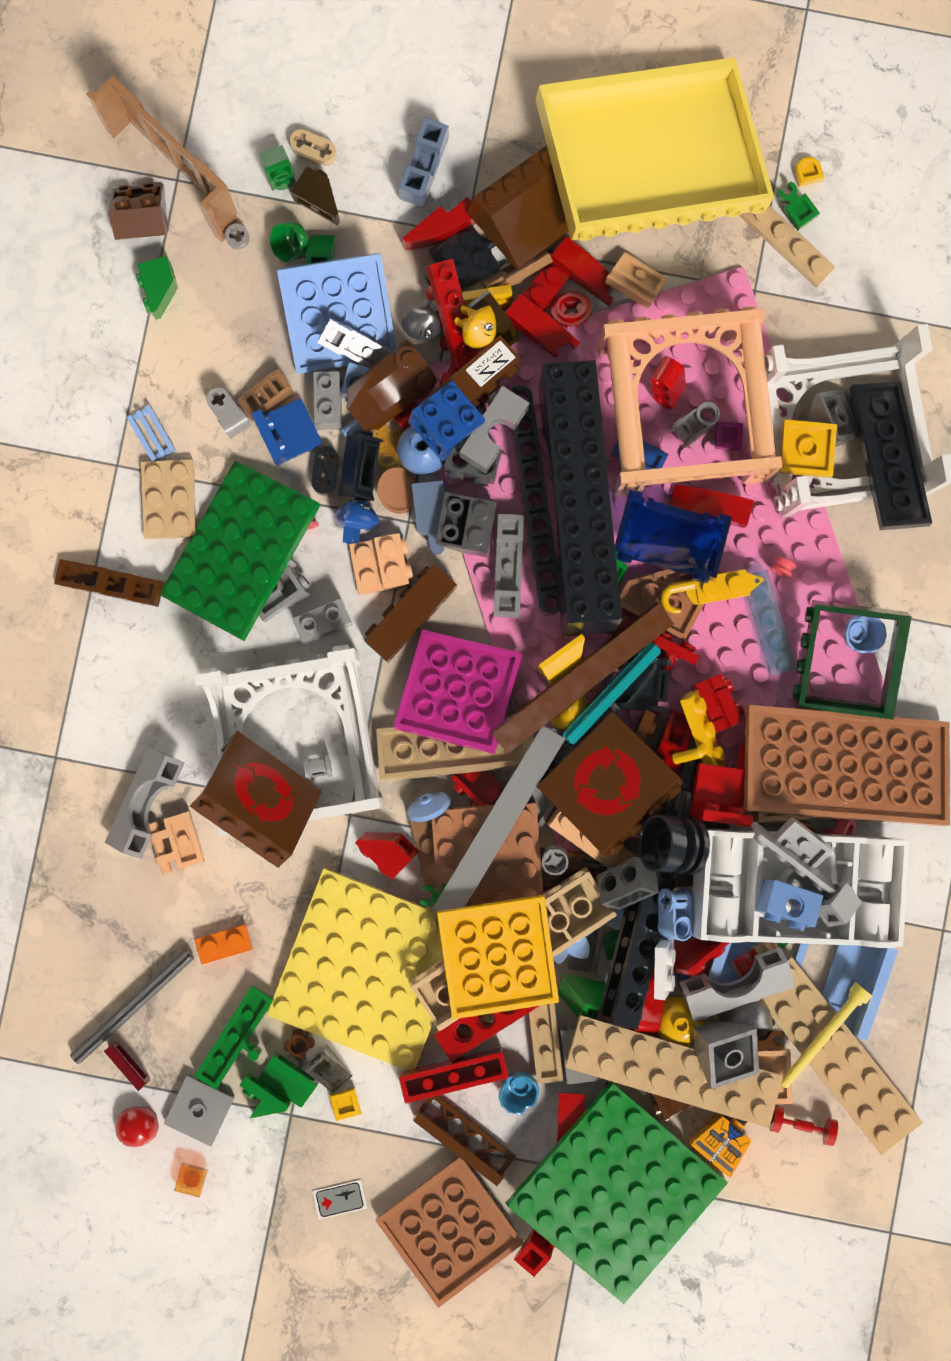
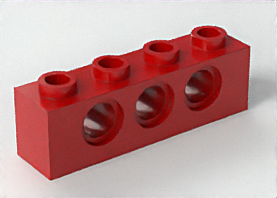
M539 1006L492 1013L494 1017L492 1022L484 1021L481 1015L459 1018L441 1031H437L434 1036L452 1062ZM460 1024H467L471 1028L470 1036L461 1034L459 1030Z

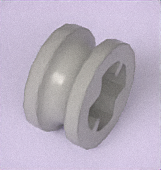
M232 224L226 229L225 238L230 247L241 250L248 245L250 237L246 227L242 224ZM239 231L240 235H244V237H240L241 241L239 242L231 238V236L234 237V232Z

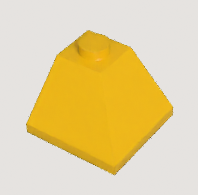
M582 634L538 665L537 670L549 686L581 661L585 637Z

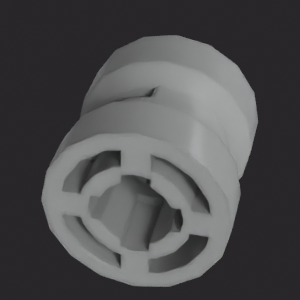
M551 845L545 849L542 856L544 870L550 875H560L565 872L568 867V853L562 846Z

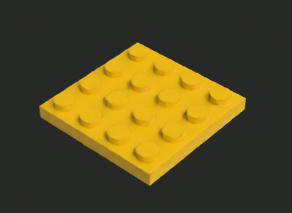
M544 895L437 911L452 1019L559 1003Z

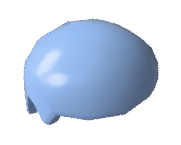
M857 615L847 620L842 633L845 644L852 651L858 653L876 652L884 645L887 637L885 624L879 618Z

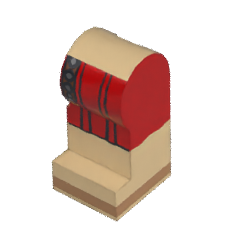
M757 942L732 959L730 964L740 979L751 969L755 955L776 949L778 946L774 942Z

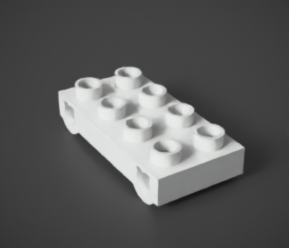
M707 828L710 838L709 857L702 870L693 876L692 893L694 905L693 933L691 936L700 940L730 943L774 942L859 945L877 948L903 947L910 840L895 837L815 833L833 849V852L817 869L828 876L833 884L847 882L854 889L855 894L862 903L846 925L827 927L818 915L816 927H805L804 931L788 927L789 922L780 920V923L765 920V914L756 912L755 909L763 880H777L821 895L822 892L813 885L812 879L808 876L801 877L792 868V864L788 861L785 863L781 862L768 846L766 848L760 846L753 838L755 835L753 830ZM769 831V832L774 835L777 831ZM789 900L786 902L787 912H789L791 909V903Z

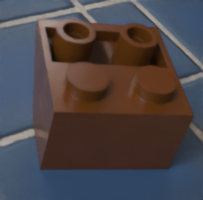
M149 182L142 186L131 187L130 185H121L113 189L108 213L115 240L166 235L168 222L164 184Z

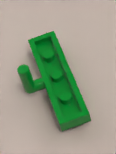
M254 985L250 987L194 1076L217 1090L242 1049L248 1052L249 1060L256 1061L259 1058L262 1049L249 1039L274 1001L273 997Z

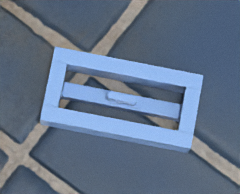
M150 405L145 406L143 410L136 411V414L127 417L151 461H158L176 451ZM149 414L168 448L163 450L144 416ZM140 419L158 450V454L155 455L136 423L137 420Z

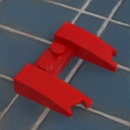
M567 236L551 255L553 262L542 269L526 291L520 294L505 312L517 331L555 358L559 356L557 349L570 344L574 350L580 345L576 338L544 312L569 279L576 282L609 307L613 301V297L608 295L610 286L605 283L610 273L595 258Z

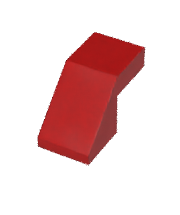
M533 1229L514 1257V1261L535 1277L550 1261L555 1246Z

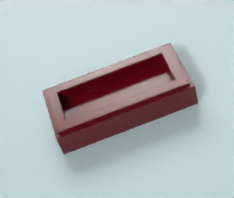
M115 1041L104 1050L105 1054L137 1091L141 1090L150 1081V1078L118 1041Z

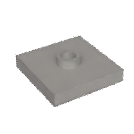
M187 1074L164 1125L208 1146H212L235 1096L219 1088L215 1090L198 1078Z

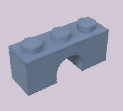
M424 117L416 139V148L412 162L406 166L398 188L400 200L424 208L449 139V125Z

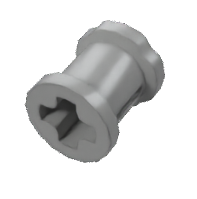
M329 754L316 759L303 758L306 780L310 781L312 777L325 775L328 777L333 776Z

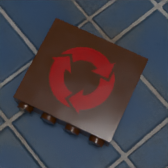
M611 712L537 788L608 858L610 855H616L623 848V842L629 836L634 837L640 832L643 826L642 823L648 817L660 812L662 809L661 804L668 797L672 799L680 792L683 781L619 717Z
M237 730L221 749L223 752L222 757L202 793L189 807L279 868L292 856L322 790Z

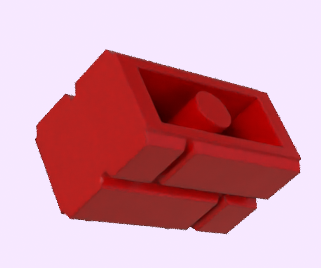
M721 673L691 686L692 691L698 690L700 698L704 699L707 707V717L709 722L713 723L716 733L743 722L741 716L745 715L741 703L734 701L731 692L734 691V688L728 676L724 678Z

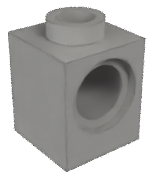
M847 882L834 884L837 890L834 895H831L826 890L821 893L823 899L819 916L827 927L846 925L862 903L855 894L854 889Z

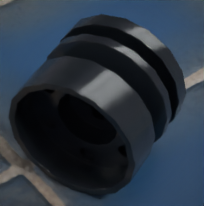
M655 814L646 820L639 834L638 849L640 859L649 871L694 875L702 870L709 857V832L705 824L699 819Z

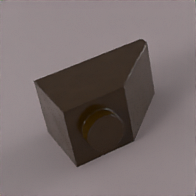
M306 166L291 191L293 200L338 226L340 219L328 175L319 168L313 170Z

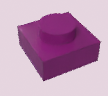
M717 421L714 449L740 451L742 449L743 423Z

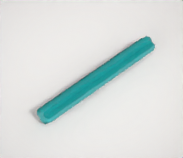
M653 642L645 646L563 732V737L569 743L575 744L660 654L661 650Z

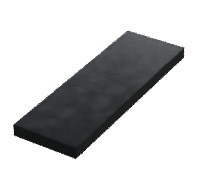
M901 381L852 384L849 392L879 530L929 527L933 522Z

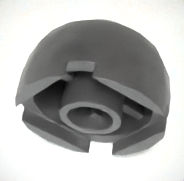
M762 1000L750 1002L733 1010L719 1013L720 1021L752 1025L757 1028V1033L773 1030L771 1012Z

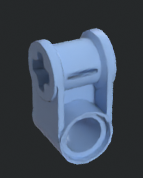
M669 888L662 889L658 895L657 927L659 934L664 938L680 941L688 940L693 933V893L688 888H681L678 891H672Z

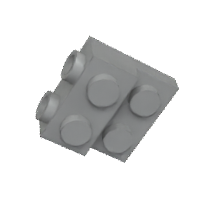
M293 557L290 559L259 615L265 623L284 609L293 608L311 595L307 589L311 585L302 573L298 575L294 567L297 566V563Z

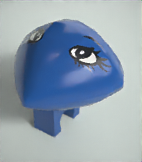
M361 499L349 500L340 506L334 514V520L339 526L344 527L343 543L354 544V542H359L360 529L370 530L380 522L374 509Z

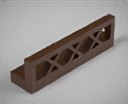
M440 1095L427 1098L413 1116V1121L496 1186L504 1179V1172L516 1158L513 1152ZM433 1099L442 1105L444 1116L432 1117L425 1111ZM446 1109L453 1115H447ZM458 1118L464 1124V1132L452 1133L448 1129L447 1120ZM444 1120L445 1126L438 1121ZM467 1126H469V1127H470L472 1130H474V1131H469V1132H468V1131H467ZM480 1135L483 1137L485 1148L474 1150L469 1146L468 1136ZM459 1137H465L466 1143ZM488 1142L494 1147L488 1148ZM501 1151L508 1158L500 1168H497L490 1162L489 1152ZM481 1153H486L487 1159Z

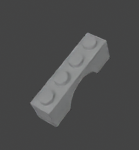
M148 746L104 843L121 853L142 859L152 837L148 825V814L151 804L162 790L175 786L185 762Z
M781 947L755 955L751 969L746 975L736 981L727 983L717 982L710 979L705 973L679 981L693 1022L706 1019L724 1011L733 1010L744 1004L756 1002L762 998L782 993L795 987L789 962Z

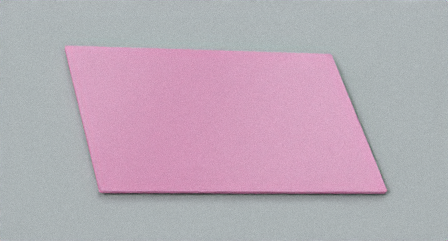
M742 267L660 292L649 309L635 301H631L593 313L588 317L587 323H580L578 328L574 325L568 326L566 330L580 342V345L574 350L570 344L557 349L559 353L557 358L526 336H520L519 340L510 346L521 358L520 366L518 367L520 370L511 379L505 378L499 383L500 388L497 390L499 392L502 386L511 391L517 385H524L531 390L557 567L558 542L553 482L549 480L552 471L550 470L551 464L546 440L542 433L538 384L543 364L596 360L605 455L609 460L607 474L616 559L628 566L619 587L620 594L626 583L630 580L685 565L696 560L715 568L721 573L746 569L747 573L764 578V581L750 592V596L704 604L684 641L695 646V652L700 656L695 665L681 658L675 660L670 670L668 702H658V706L667 707V712H652L656 714V717L667 721L671 709L685 714L680 700L688 692H692L691 686L721 673L724 678L728 676L734 688V691L731 692L734 701L741 703L745 715L741 716L743 722L715 734L717 744L724 752V763L729 768L732 766L738 746L745 745L746 706L759 705L814 710L799 708L795 702L796 699H792L794 683L798 684L800 674L796 673L798 658H803L804 648L800 646L803 632L807 633L808 622H805V612L807 607H811L812 600L857 606L858 603L826 508L800 510L792 516L780 518V512L776 511L774 505V497L777 496L775 486H772L770 480L768 482L742 484L741 476L654 484L645 485L640 495L614 497L613 487L621 472V464L619 459L610 455L618 441L610 363L607 355L599 356L598 344L604 324H608L611 320L622 319L624 322H634V319L639 317H650V320L661 319V316L667 314H676L677 317H684L688 313L696 311L703 312V315L714 314V311L719 309H729L730 312L740 311L741 308L747 306H755L758 309L746 270ZM762 324L761 332L765 355L772 347L764 324ZM714 331L711 334L705 332L706 338H715L717 331ZM725 331L720 337V343L723 346H729L733 343H726ZM681 334V338L687 339L688 335ZM661 336L660 339H655L652 337L655 344H661L664 342V339ZM642 339L634 340L633 346L637 352L641 354L650 353V346L646 341ZM698 343L677 344L664 349L654 356L641 374L638 385V404L642 440L669 454L662 468L751 459L743 385L739 373L732 362L718 350ZM741 344L733 351V354L737 357H741L739 349H742ZM630 355V360H634L633 367H638L641 364L640 360H636ZM665 356L675 359L685 369L686 388L672 409L661 406L653 399L650 378ZM451 358L429 365L438 382L430 392L422 394L414 401L417 406L440 387L439 380L444 372L447 373L452 363ZM778 388L776 390L777 397L783 402H790L786 389ZM518 394V396L527 401L524 395ZM712 402L720 410L718 421L743 423L742 449L740 451L714 449L716 424L696 442L684 449L682 440L669 427L702 403ZM779 407L782 412L780 416L786 417V410ZM704 410L700 412V416L704 421L713 420V414L710 411ZM524 419L518 424V428L521 430H527L531 427L529 421ZM498 424L493 426L488 433L489 438L499 445L502 450L494 484L489 483L488 486H480L474 484L473 479L463 477V480L452 479L448 477V473L444 472V465L436 473L439 481L443 480V486L449 487V493L497 502L487 557L463 553L492 646L523 654L510 701L515 713L549 686L537 670L538 665L578 636L562 637L560 610L553 616H545L538 609L525 516L522 545L520 618L493 617L498 514L524 515L512 429L506 425ZM523 445L520 448L521 452L526 456L532 455L535 452L534 448L530 445ZM460 455L455 456L452 460L456 466H463L467 462ZM528 470L524 473L525 478L529 481L538 479V474L534 470ZM792 475V480L796 477H802V475ZM812 478L809 488H813V484L818 485L815 478ZM674 485L708 489L754 500L748 525L745 528L668 510ZM532 495L528 498V503L533 507H538L542 504V500L539 496ZM534 521L531 525L535 532L546 530V526L542 521ZM539 546L535 549L536 555L540 558H546L550 554L549 549L545 546ZM775 556L785 558L796 564V568L791 570L793 574L791 578L780 576L770 570L771 565L775 564ZM544 571L539 574V579L542 583L549 584L553 582V576L550 572ZM546 597L543 599V605L546 609L553 610L557 607V602L554 598ZM621 609L626 613L624 618L630 621L637 618L633 614ZM820 611L807 695L880 705L884 680L875 653L852 651L844 642L842 634L844 625L854 615ZM613 633L583 635L585 641L581 661L609 640ZM674 636L671 639V641L679 645H681L682 643L681 640ZM662 651L660 652V654H659L655 659H659V657H660ZM615 670V678L622 670ZM606 678L583 695L588 706L605 689ZM620 709L617 712L619 714L617 717L634 732L643 711ZM551 721L544 725L547 728H554L551 726ZM557 729L558 733L563 735L565 730ZM539 730L534 733V737H536V735L538 734ZM701 758L696 759L695 766H697L699 763L703 764ZM683 763L680 764L679 768L676 771V774L679 777L681 774ZM693 771V775H692L690 787H689L687 790H685V789H681V790L687 791V792H690V793H693L694 784H695V774H694V771ZM551 828L556 845L562 846L565 850L583 852V855L587 854ZM640 833L634 837L629 836L624 842L638 838Z

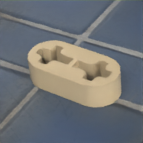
M303 129L296 130L291 134L290 145L296 155L322 166H329L336 160V149L330 140ZM305 138L307 145H302L299 148L296 141H301ZM328 148L330 155L326 154L324 158L321 157L318 150L324 151Z

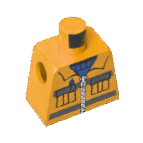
M716 1113L688 1138V1141L692 1147L731 1178L751 1143L749 1136L742 1131L749 1122L733 1117L729 1120L723 1114Z

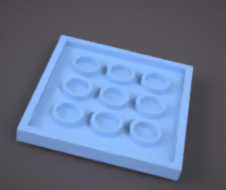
M381 252L277 269L297 374L348 366L349 362L360 364L342 353L339 355L317 342L329 319L340 322L368 336L390 350L396 347Z

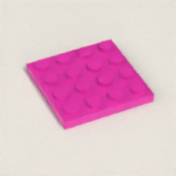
M422 629L393 726L394 729L496 754L499 743L491 731L506 719L523 654Z

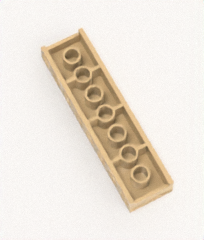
M586 866L542 894L545 897L553 957L617 916L613 908L601 905L598 884ZM444 959L408 981L410 988L414 991L439 1031L457 1020L452 1019Z

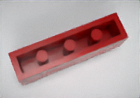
M502 1047L462 1056L452 1062L446 1060L409 1071H401L399 1074L405 1104L509 1078Z

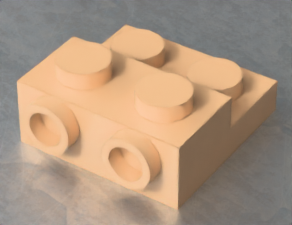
M399 533L349 544L359 596L407 587L409 579H413L411 563L405 564L404 554H409L406 538L401 539Z

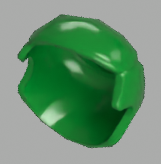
M287 221L277 224L272 228L269 236L270 247L273 254L281 262L295 261L306 255L309 241L303 226L294 221Z

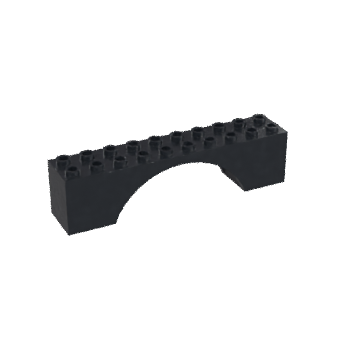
M596 360L546 363L542 365L538 391L542 433L549 452L555 496L558 542L557 588L562 637L579 636L581 634L615 633L622 621V610Z

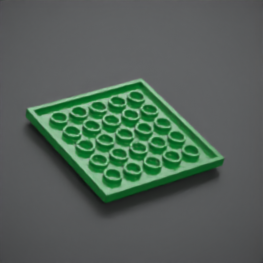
M610 1081L505 1203L508 1208L620 1302L625 1304L728 1182L614 1082Z

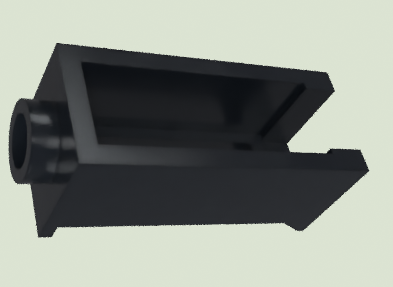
M358 431V434L347 435L338 496L355 497V499L363 501H374L373 489L380 443L383 440L373 437L372 432Z

